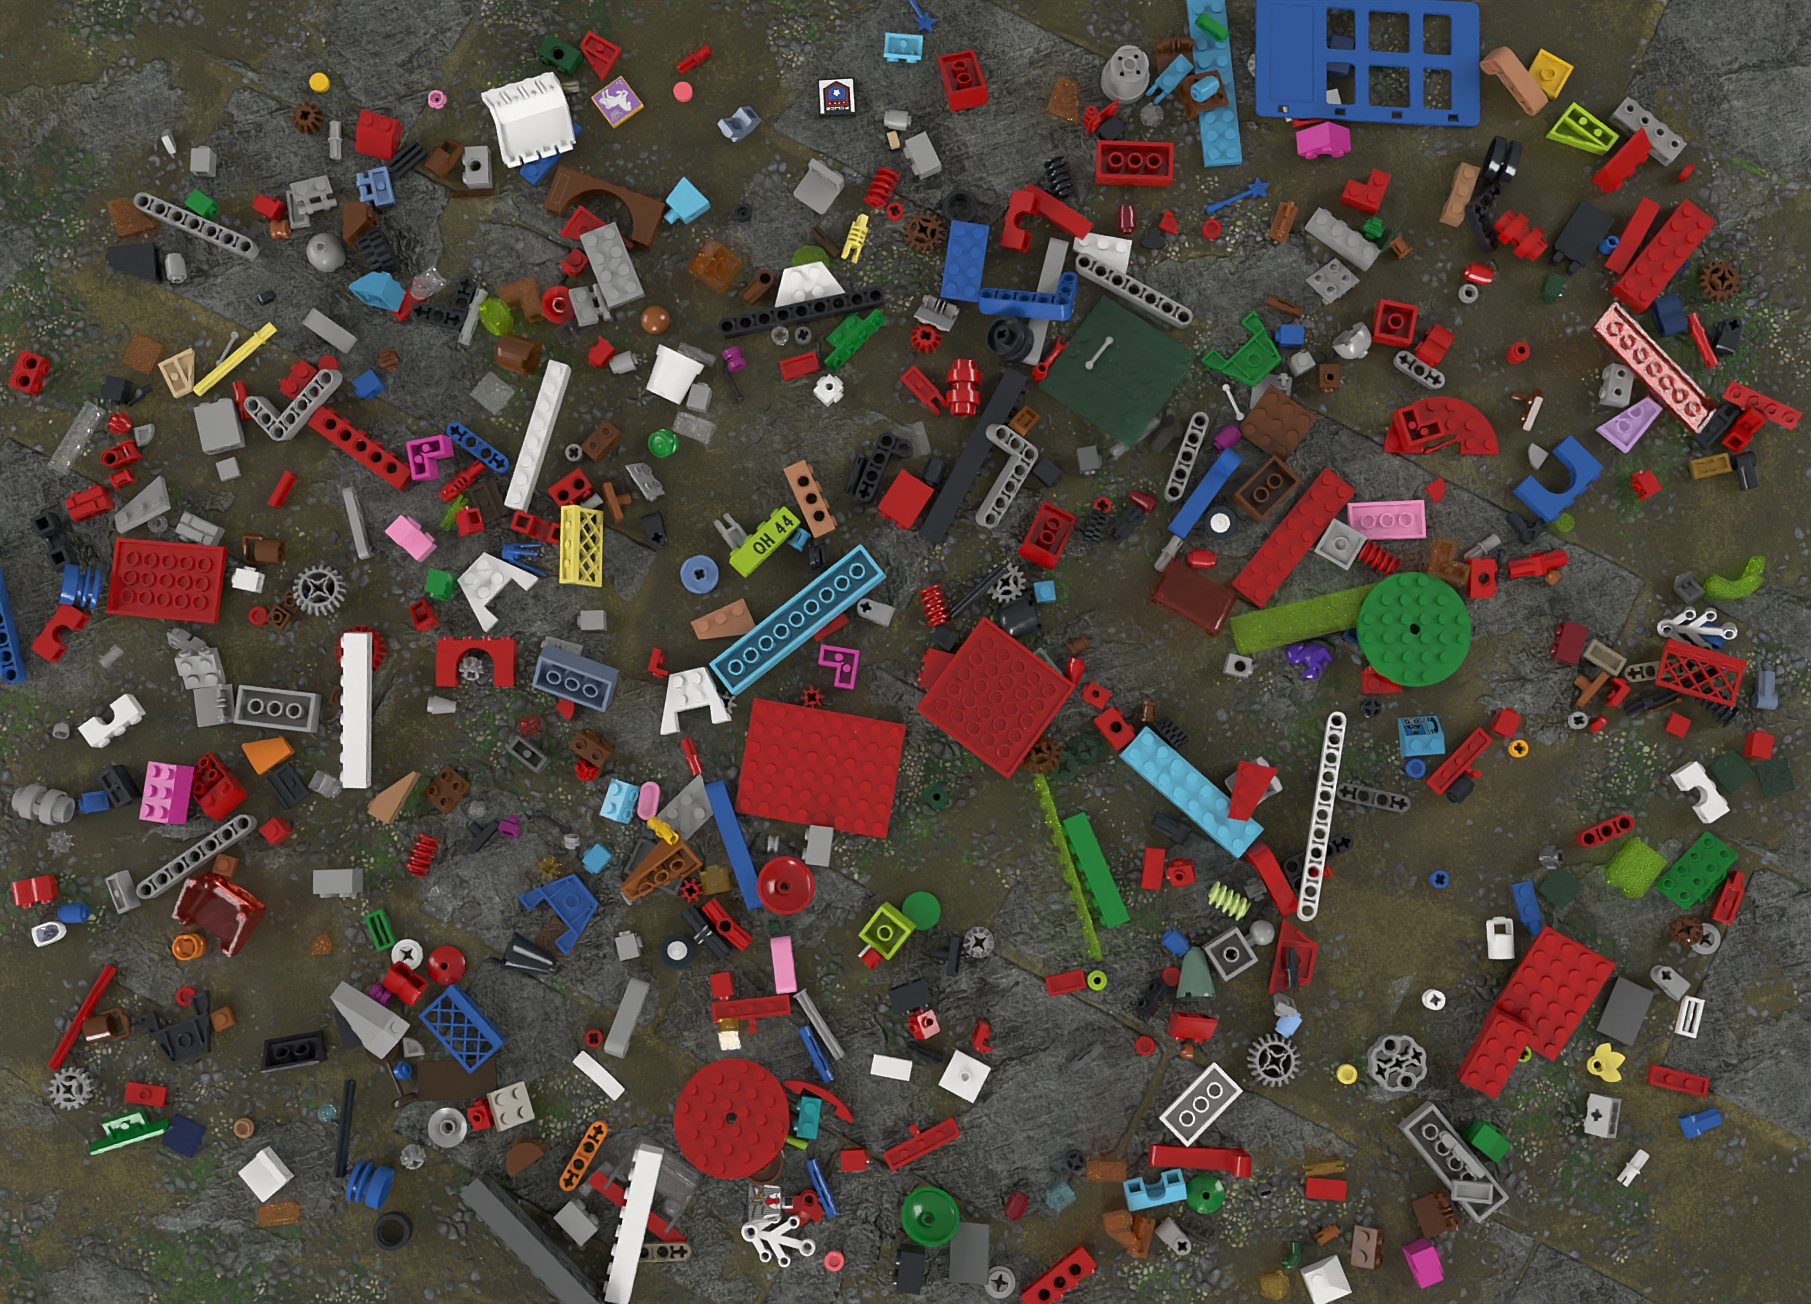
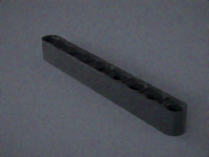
M870 287L726 317L719 322L718 328L724 338L731 339L866 311L883 305L884 292L879 287ZM878 294L881 298L878 301H873L871 296ZM855 298L862 299V303L859 305L853 304L852 301ZM836 302H842L844 306L840 309H837L834 307V304ZM819 305L825 307V310L821 313L815 311ZM800 309L807 311L805 316H798L797 312ZM782 313H786L788 315V318L786 320H780L778 318L779 315ZM768 317L770 320L767 324H761L760 319ZM744 321L751 322L748 328L741 326ZM725 325L733 326L729 332L723 331V327Z

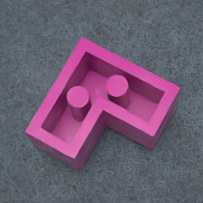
M1325 122L1296 132L1298 155L1304 156L1306 159L1317 158L1319 154L1341 157L1344 153L1351 151L1349 129L1334 123Z
M445 435L406 442L412 480L424 482L438 479L439 473L436 460L454 456L451 437Z
M821 645L818 664L820 666L837 668L834 686L854 690L860 651Z
M1422 1238L1402 1247L1419 1287L1425 1288L1444 1280L1441 1274L1444 1271L1439 1261L1441 1255L1437 1247H1433L1431 1242L1429 1243Z

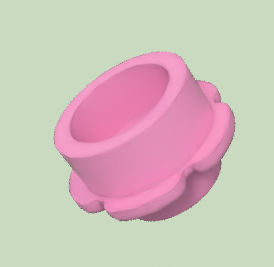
M438 90L430 92L428 96V103L432 108L440 109L447 101L443 92Z

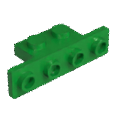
M876 308L864 321L854 313H851L826 338L827 342L835 348L824 361L830 371L834 373L885 322L886 319L879 309Z
M141 1108L105 1119L102 1126L108 1137L94 1141L89 1153L91 1156L103 1154L114 1148H122L129 1143L141 1142L145 1138L160 1136L166 1132L169 1120L166 1118L149 1124Z

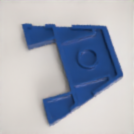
M576 874L518 896L528 911L545 898L570 928L555 941V944L565 956L569 954L600 904Z

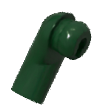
M1300 1241L1290 1242L1291 1255L1288 1258L1282 1259L1281 1264L1283 1268L1294 1269L1301 1260Z

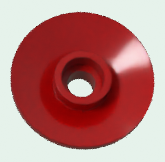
M563 286L549 288L543 294L541 300L543 314L549 321L555 324L568 323L575 316V311L568 294L569 289ZM555 302L558 304V309L554 306Z
M442 946L435 949L427 960L429 976L433 981L441 985H450L457 982L465 972V958L458 949L452 946ZM443 962L448 965L446 970L441 966Z

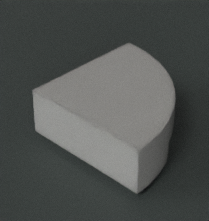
M170 129L163 130L161 139L168 153H176V145Z
M154 424L133 428L138 447H143L151 441L155 431Z
M1531 443L1528 448V456L1531 466L1537 470L1549 453Z
M410 1037L403 1038L404 1058L425 1055V1050L419 1041Z

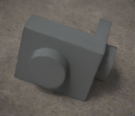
M1691 571L1678 575L1675 578L1673 588L1688 605L1705 595V591L1692 578L1693 573Z

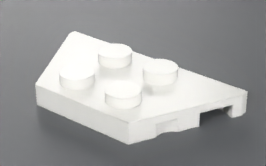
M822 261L785 268L783 271L774 307L846 292Z

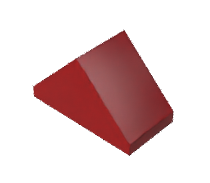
M425 598L408 608L418 631L425 633L441 623Z

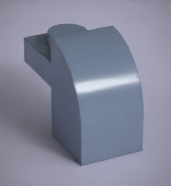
M750 106L740 107L731 118L721 119L717 125L721 128L723 135L731 138L733 142H737L752 132L761 122V119Z

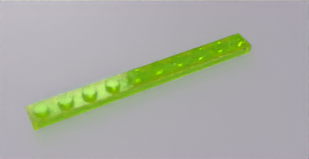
M1040 773L1039 776L1035 775L1036 779L1033 780L1036 791L1040 790L1042 798H1039L1041 808L1046 809L1048 815L1045 817L1048 828L1052 827L1054 833L1051 835L1053 845L1058 846L1060 853L1057 854L1060 865L1064 864L1066 870L1063 872L1065 882L1070 883L1072 890L1069 891L1072 902L1076 901L1078 909H1075L1078 921L1082 920L1084 927L1081 928L1084 939L1088 938L1090 944L1087 947L1090 958L1094 957V960L1098 961L1104 958L1044 774Z

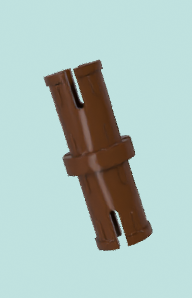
M1272 294L1268 295L1265 305L1279 310L1280 313L1289 314L1299 320L1305 309L1289 302L1290 300L1288 299L1283 300Z

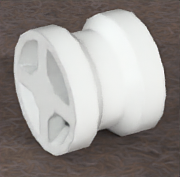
M1429 989L1424 992L1422 1002L1427 1008L1439 1010L1445 1004V997L1441 992Z

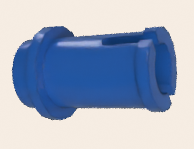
M1609 236L1608 239L1602 240L1599 244L1600 252L1610 254L1618 245V238Z

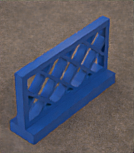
M456 983L449 986L439 998L418 1016L469 1074L473 1073L498 1048L507 1042L505 1037ZM446 996L452 1000V1009H442V1000ZM430 1011H438V1021L430 1022L426 1015ZM441 1011L452 1012L451 1023H441ZM455 1012H463L465 1023H455ZM441 1025L451 1026L450 1037L442 1036L440 1033ZM454 1026H465L464 1037H454ZM468 1026H475L478 1029V1038H468ZM454 1040H464L463 1051H456L453 1048ZM467 1040L478 1041L477 1052L467 1051ZM481 1041H489L493 1048L489 1052H480ZM466 1054L477 1055V1062L472 1068L466 1062Z

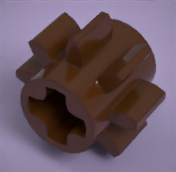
M389 348L380 350L381 354L377 356L380 368L382 370L386 369L389 373L398 370L397 364H400V359L395 350L391 351Z

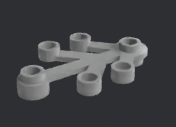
M1689 606L1675 618L1662 619L1657 625V631L1661 636L1671 637L1673 640L1692 645L1690 641L1684 640L1679 634L1686 633L1700 648L1709 647L1711 651H1713L1712 644L1706 642L1699 634L1719 635L1727 640L1737 636V627L1731 622L1724 623L1721 627L1700 626L1706 621H1714L1716 619L1717 613L1713 608H1707L1702 615L1694 619L1696 617V610ZM1689 611L1693 612L1692 615H1687L1686 613ZM1708 613L1714 614L1713 616H1707ZM1686 619H1687V620H1692V619H1694L1692 622H1690V623L1687 624V625H1679L1680 623H1682V622H1683L1684 620H1686ZM1665 627L1671 628L1670 630H1664ZM1727 631L1733 632L1732 634H1726Z

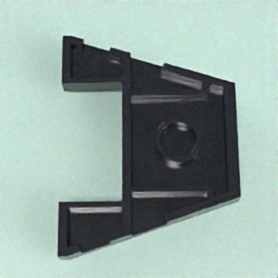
M209 990L190 996L195 1017L167 1028H162L156 1010L137 1017L138 1021L147 1028V1033L150 1037L153 1036L159 1044V1049L172 1066L211 1052Z

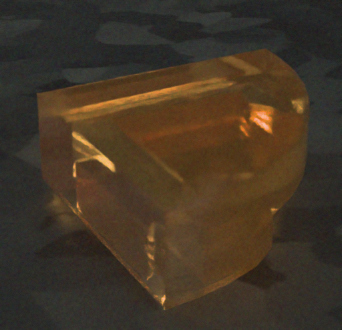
M329 933L321 935L314 941L311 947V956L332 952Z

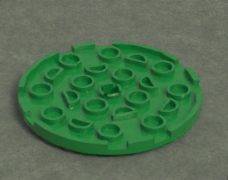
M1404 572L1384 579L1366 595L1367 597L1360 606L1357 617V638L1362 653L1365 654L1370 662V666L1378 674L1383 675L1398 685L1424 687L1446 679L1459 668L1469 650L1471 622L1462 599L1447 583L1429 574ZM1411 624L1416 625L1419 629L1416 635L1410 631Z

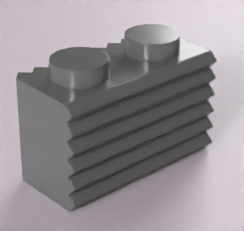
M516 736L506 749L538 774L542 773L551 761V757L545 755L542 750L536 748L524 736Z

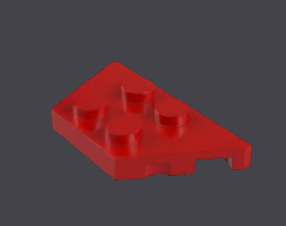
M1281 919L1267 992L1270 994L1285 989H1292L1286 987V970H1284V967H1286L1285 949L1295 948L1297 950V966L1300 967L1298 970V984L1303 986L1311 983L1318 946L1284 919Z

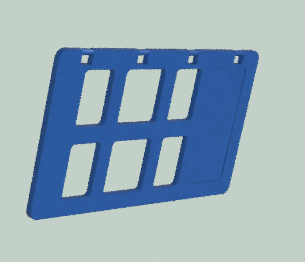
M1255 0V111L1261 117L1475 127L1480 121L1479 7L1473 2L1441 0ZM1327 9L1354 11V50L1329 49L1327 47ZM1369 11L1407 13L1409 15V53L1369 50ZM1423 14L1447 15L1450 17V55H1433L1423 52ZM1327 63H1350V65L1354 66V105L1329 104L1327 102ZM1369 66L1408 68L1409 108L1371 106L1369 104ZM1423 69L1450 71L1451 110L1424 108ZM1278 106L1287 107V112H1278ZM1335 109L1344 110V115H1335ZM1392 112L1401 113V118H1392ZM1448 115L1457 116V121H1448Z

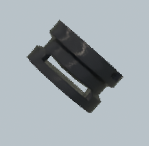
M819 543L816 546L809 544L811 571H815L817 568L826 570L825 543ZM820 549H822L823 564H821Z

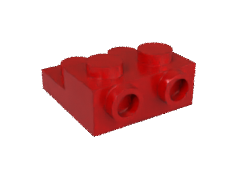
M303 360L295 362L291 367V375L284 377L280 382V391L292 400L297 398L319 372Z

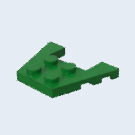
M1253 310L1242 321V325L1254 337L1228 361L1212 349L1201 359V363L1249 386L1255 387L1281 363L1282 359L1272 340L1268 337L1257 313Z

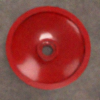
M789 856L777 857L764 865L758 875L756 885L758 896L763 905L770 911L780 915H791L804 909L811 901L815 889L814 878L808 866L801 860ZM785 884L786 890H781L780 885Z

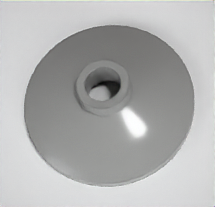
M442 1108L436 1111L428 1123V1133L431 1140L438 1146L446 1148L459 1144L467 1133V1121L464 1115L454 1108ZM447 1123L452 1124L451 1130L446 1128Z

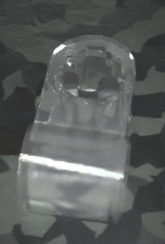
M431 267L414 277L410 294L413 298L422 300L442 290L448 281L440 276L436 267Z

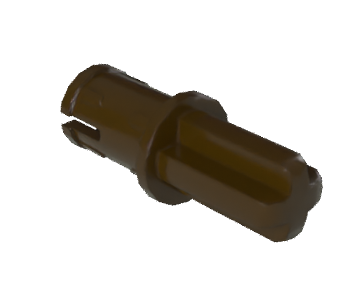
M818 225L810 229V234L819 242L820 248L823 247L833 259L841 254L842 250L831 240L832 237H828Z

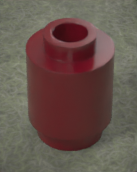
M1132 205L1120 206L1117 212L1118 231L1122 232L1123 235L1133 234V231L1137 230L1136 211Z
M1015 1190L1003 1209L1006 1212L1005 1217L1012 1221H1016V1219L1021 1220L1029 1204L1028 1200L1030 1197Z

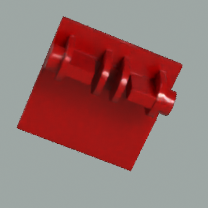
M1119 98L1100 113L1092 105L1086 107L1083 124L1087 128L1086 135L1090 132L1095 133L1104 121H1107L1113 115L1116 116Z

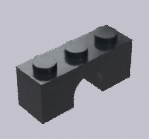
M46 511L30 519L37 536L41 537L49 548V552L45 554L53 571L63 573L65 564L80 565L57 514Z

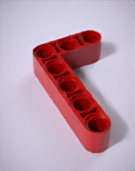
M1149 1144V1165L1228 1170L1235 1177H1251L1252 1156L1244 1149Z

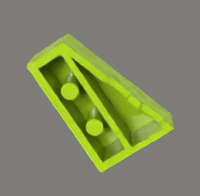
M1573 102L1545 137L1603 156L1619 138V135Z

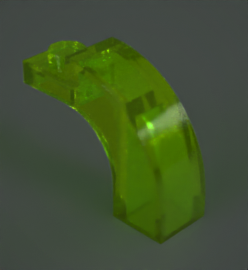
M1761 555L1752 557L1741 578L1735 582L1728 581L1716 574L1707 576L1702 586V589L1705 591L1704 596L1714 600L1729 601L1753 593L1764 581V578L1759 575L1765 568L1764 562L1766 558Z

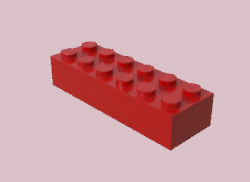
M1685 199L1677 205L1611 287L1609 292L1637 314H1640L1648 308L1716 222L1689 200Z

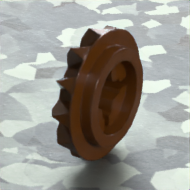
M1689 914L1679 915L1677 919L1673 920L1670 927L1673 939L1685 946L1698 943L1704 933L1700 920ZM1683 923H1685V925H1687L1688 927H1692V929H1690L1691 937H1689L1688 934H1686L1685 932H1681L1684 929Z

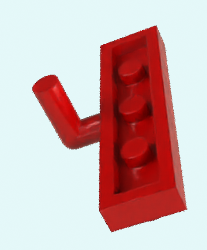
M1477 727L1426 779L1425 783L1435 793L1441 795L1463 771L1470 778H1480L1482 772L1480 770L1474 771L1469 765L1487 748L1493 739L1480 727Z
M789 994L711 1003L713 1023L749 1019L748 1032L750 1034L755 1033L757 1030L756 1018L791 1014Z
M953 1117L923 1132H920L917 1124L912 1122L909 1124V1131L914 1137L883 1152V1156L891 1171H894L961 1136V1133Z

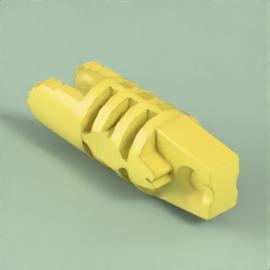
M861 214L856 222L853 221L841 255L842 258L846 259L852 248L855 250L851 261L857 263L868 231V227H866L868 216Z

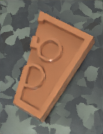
M743 598L691 622L699 640L746 635L756 627Z

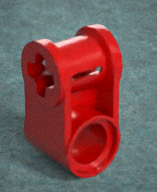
M134 439L125 440L117 446L104 451L101 455V462L112 470H119L142 459L141 453H138L135 447ZM115 456V462L110 464L111 457Z

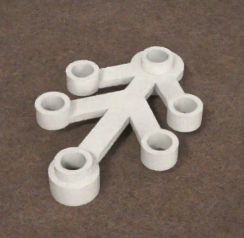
M796 1215L791 1216L787 1222L771 1232L762 1229L771 1223H778L780 1219L750 1225L747 1222L742 1227L741 1233L746 1241L753 1242L762 1262H768L772 1258V1252L769 1249H765L761 1239L769 1242L779 1259L778 1263L781 1267H787L791 1262V1257L784 1253L780 1244L798 1248L804 1256L812 1255L816 1249V1244L812 1239L807 1238L801 1241L781 1235L791 1228L794 1229L799 1226L800 1218ZM791 1219H796L797 1225H792ZM753 1228L755 1234H750L748 1229ZM805 1244H811V1249H806ZM764 1252L769 1254L768 1259L763 1257ZM783 1257L787 1258V1264L782 1263L781 1259Z

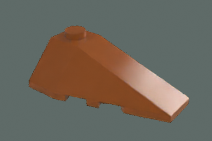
M674 830V832L678 834L679 838L675 844L672 843L670 845L665 839H662L619 887L630 901L652 892L654 887L664 884V886L670 884V881L675 878L681 877L682 879L687 877L703 865L677 830Z

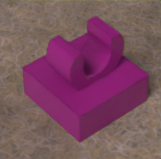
M510 815L507 822L501 820L498 826L499 833L518 839L521 833L520 827L517 826L518 817Z

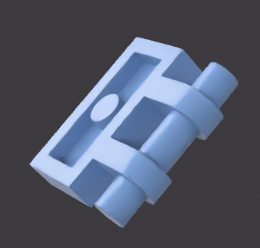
M386 166L368 170L369 178H365L364 173L356 174V185L361 194L360 202H367L369 205L375 202L377 208L396 204L389 171ZM368 186H371L373 194L368 195Z

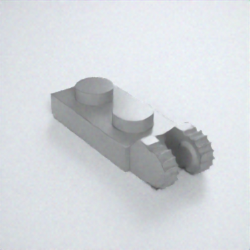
M728 513L723 515L725 521L730 526L728 530L725 529L718 519L714 521V525L732 550L736 547L741 548L745 544L743 541L748 536Z
M1446 1130L1440 1131L1439 1138L1447 1148H1453L1451 1153L1458 1161L1464 1160L1467 1164L1465 1169L1472 1176L1476 1174L1481 1179L1485 1175L1482 1168L1450 1132Z

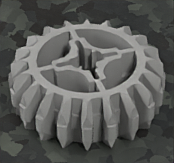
M313 565L312 571L305 568L306 574L299 573L301 580L295 579L294 582L298 586H293L292 588L296 592L293 594L294 599H297L296 604L298 606L301 605V610H307L310 615L314 611L316 616L320 615V611L327 615L326 610L329 609L334 613L333 607L340 608L341 606L338 601L342 602L345 600L342 596L346 594V590L343 589L346 587V584L341 582L343 577L338 575L337 570L332 571L329 566L325 570L323 565H320L319 569H316ZM316 578H323L320 581H314ZM333 582L335 584V590L333 595L331 596L328 590L331 587L330 584ZM308 585L311 591L308 594L309 597L305 599L304 591ZM315 588L320 589V590L323 589L324 593H323V592H320V591H317V592H316V589H315ZM318 600H325L323 603H316Z
M1273 1033L1271 1039L1269 1034H1265V1041L1262 1037H1258L1260 1044L1252 1043L1256 1047L1255 1050L1249 1048L1248 1051L1253 1056H1247V1059L1253 1062L1247 1064L1248 1068H1254L1250 1073L1251 1075L1257 1074L1255 1078L1257 1081L1263 1078V1085H1267L1269 1081V1085L1274 1087L1276 1081L1277 1085L1281 1087V1080L1288 1084V1076L1292 1079L1295 1078L1292 1071H1299L1294 1065L1300 1064L1299 1060H1295L1300 1054L1298 1052L1293 1053L1297 1047L1295 1045L1290 1046L1292 1041L1290 1039L1285 1041V1036L1281 1035L1278 1039V1035ZM1269 1045H1281L1285 1050L1273 1052ZM1262 1050H1264L1265 1059L1259 1065V1056ZM1271 1055L1278 1058L1276 1065L1270 1063L1272 1061L1270 1060ZM1288 1055V1064L1284 1070L1282 1062ZM1274 1068L1278 1075L1269 1076L1262 1071Z

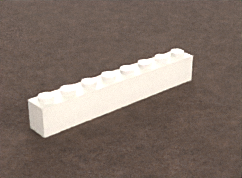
M549 360L504 503L510 509L524 513L528 511L571 374V369L566 364Z
M346 632L341 638L344 656L341 657V667H343L341 686H343V694L341 695L340 702L341 706H343V713L341 714L340 722L343 725V732L340 736V742L343 744V752L340 754V762L343 763V771L340 773V781L343 782V788H367L371 786L372 632Z
M641 1143L639 1150L635 1149L633 1161L636 1164L635 1168L630 1170L628 1180H631V1186L626 1188L624 1195L627 1203L626 1206H622L620 1218H623L622 1225L618 1224L615 1237L619 1238L618 1243H614L611 1252L614 1260L613 1263H609L607 1270L610 1278L604 1284L602 1292L606 1293L604 1301L616 1304L629 1303L664 1148Z

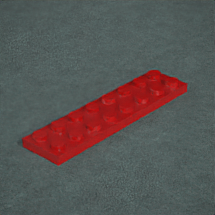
M1327 467L1324 468L1231 583V586L1261 609L1356 490Z

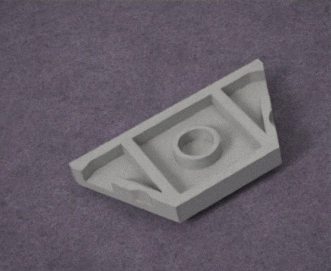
M699 774L657 815L662 822L670 826L672 831L677 830L686 841L714 814L704 787L702 775Z

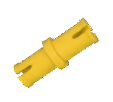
M651 816L648 819L647 825L655 831L658 837L664 838L670 845L678 841V834L672 831L667 823L662 822L657 816Z

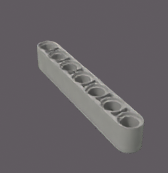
M141 192L134 197L135 206L151 217L245 258L253 259L259 253L258 246L241 234L147 193ZM148 200V204L143 207V203ZM165 208L164 213L160 214L161 209ZM182 215V219L177 221V218ZM199 223L198 228L194 229V225ZM216 230V234L214 236H210L211 232ZM233 237L232 243L227 244L228 240ZM247 245H251L248 251H244Z
M1050 238L1037 292L1056 294L1069 242ZM1030 318L1028 326L1033 331L1034 344L1030 354L1023 361H1020L1021 363L1038 365L1049 319Z
M1088 253L1078 255L1075 262V270L1082 276L1179 329H1185L1189 326L1193 314L1188 308ZM1081 260H1084L1088 262L1089 265L1087 267L1080 266L1079 262ZM1101 269L1105 275L1098 276L1095 271ZM1117 278L1122 284L1114 285L1112 280ZM1129 288H1136L1138 294H1131ZM1152 297L1154 299V303H1147L1145 298ZM1168 306L1171 309V312L1165 313L1162 310V307ZM1185 315L1188 321L1181 322L1178 316Z
M239 815L142 881L136 888L137 895L142 899L159 896L217 856L218 853L223 852L252 832L257 826L256 818L252 815ZM245 818L249 822L247 828H244L242 825ZM229 829L232 831L231 839H228L226 836ZM213 840L216 842V848L214 850H212L210 847V844ZM196 852L200 854V859L198 861L194 859V854ZM180 863H182L184 866V870L182 872L178 870V865ZM164 874H166L168 878L165 884L162 881V876ZM148 885L151 887V893L149 895L146 893V887Z

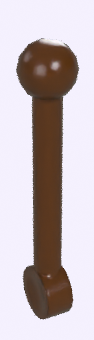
M1679 695L1674 700L1648 710L1646 714H1652L1674 703L1683 702V697Z

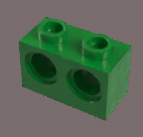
M429 569L424 591L430 593L429 597L436 600L446 601V598L452 599L457 577L449 572Z

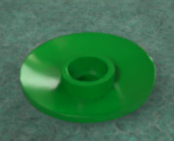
M1199 1174L1193 1177L1186 1186V1201L1190 1208L1198 1213H1213L1223 1203V1186L1216 1177L1209 1174ZM1204 1192L1209 1193V1197L1206 1199L1202 1197Z

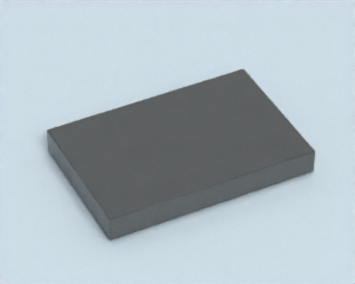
M640 837L624 872L631 875L657 844ZM681 877L675 878L670 881V884L666 886L661 884L657 888L677 896L686 877L682 879Z
M1616 976L1594 1030L1633 1046L1655 992Z
M959 1220L958 1229L950 1239L949 1281L981 1285L989 1284L991 1223Z

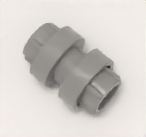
M30 784L27 787H19L15 791L12 798V808L14 811H18L19 815L23 818L37 820L39 818L42 823L55 826L59 823L68 822L72 818L75 802L72 798H68L66 792L56 789L48 791L44 786Z

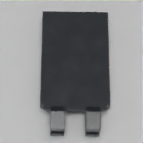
M1583 199L1553 244L1552 248L1556 252L1548 263L1555 267L1563 256H1566L1572 262L1566 269L1565 274L1571 277L1580 266L1585 267L1615 219Z

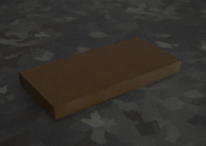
M489 1057L471 1074L467 1072L457 1059L417 1062L419 1102L487 1098V1093L498 1090L496 1057ZM467 1058L466 1062L472 1068L476 1064L477 1058Z

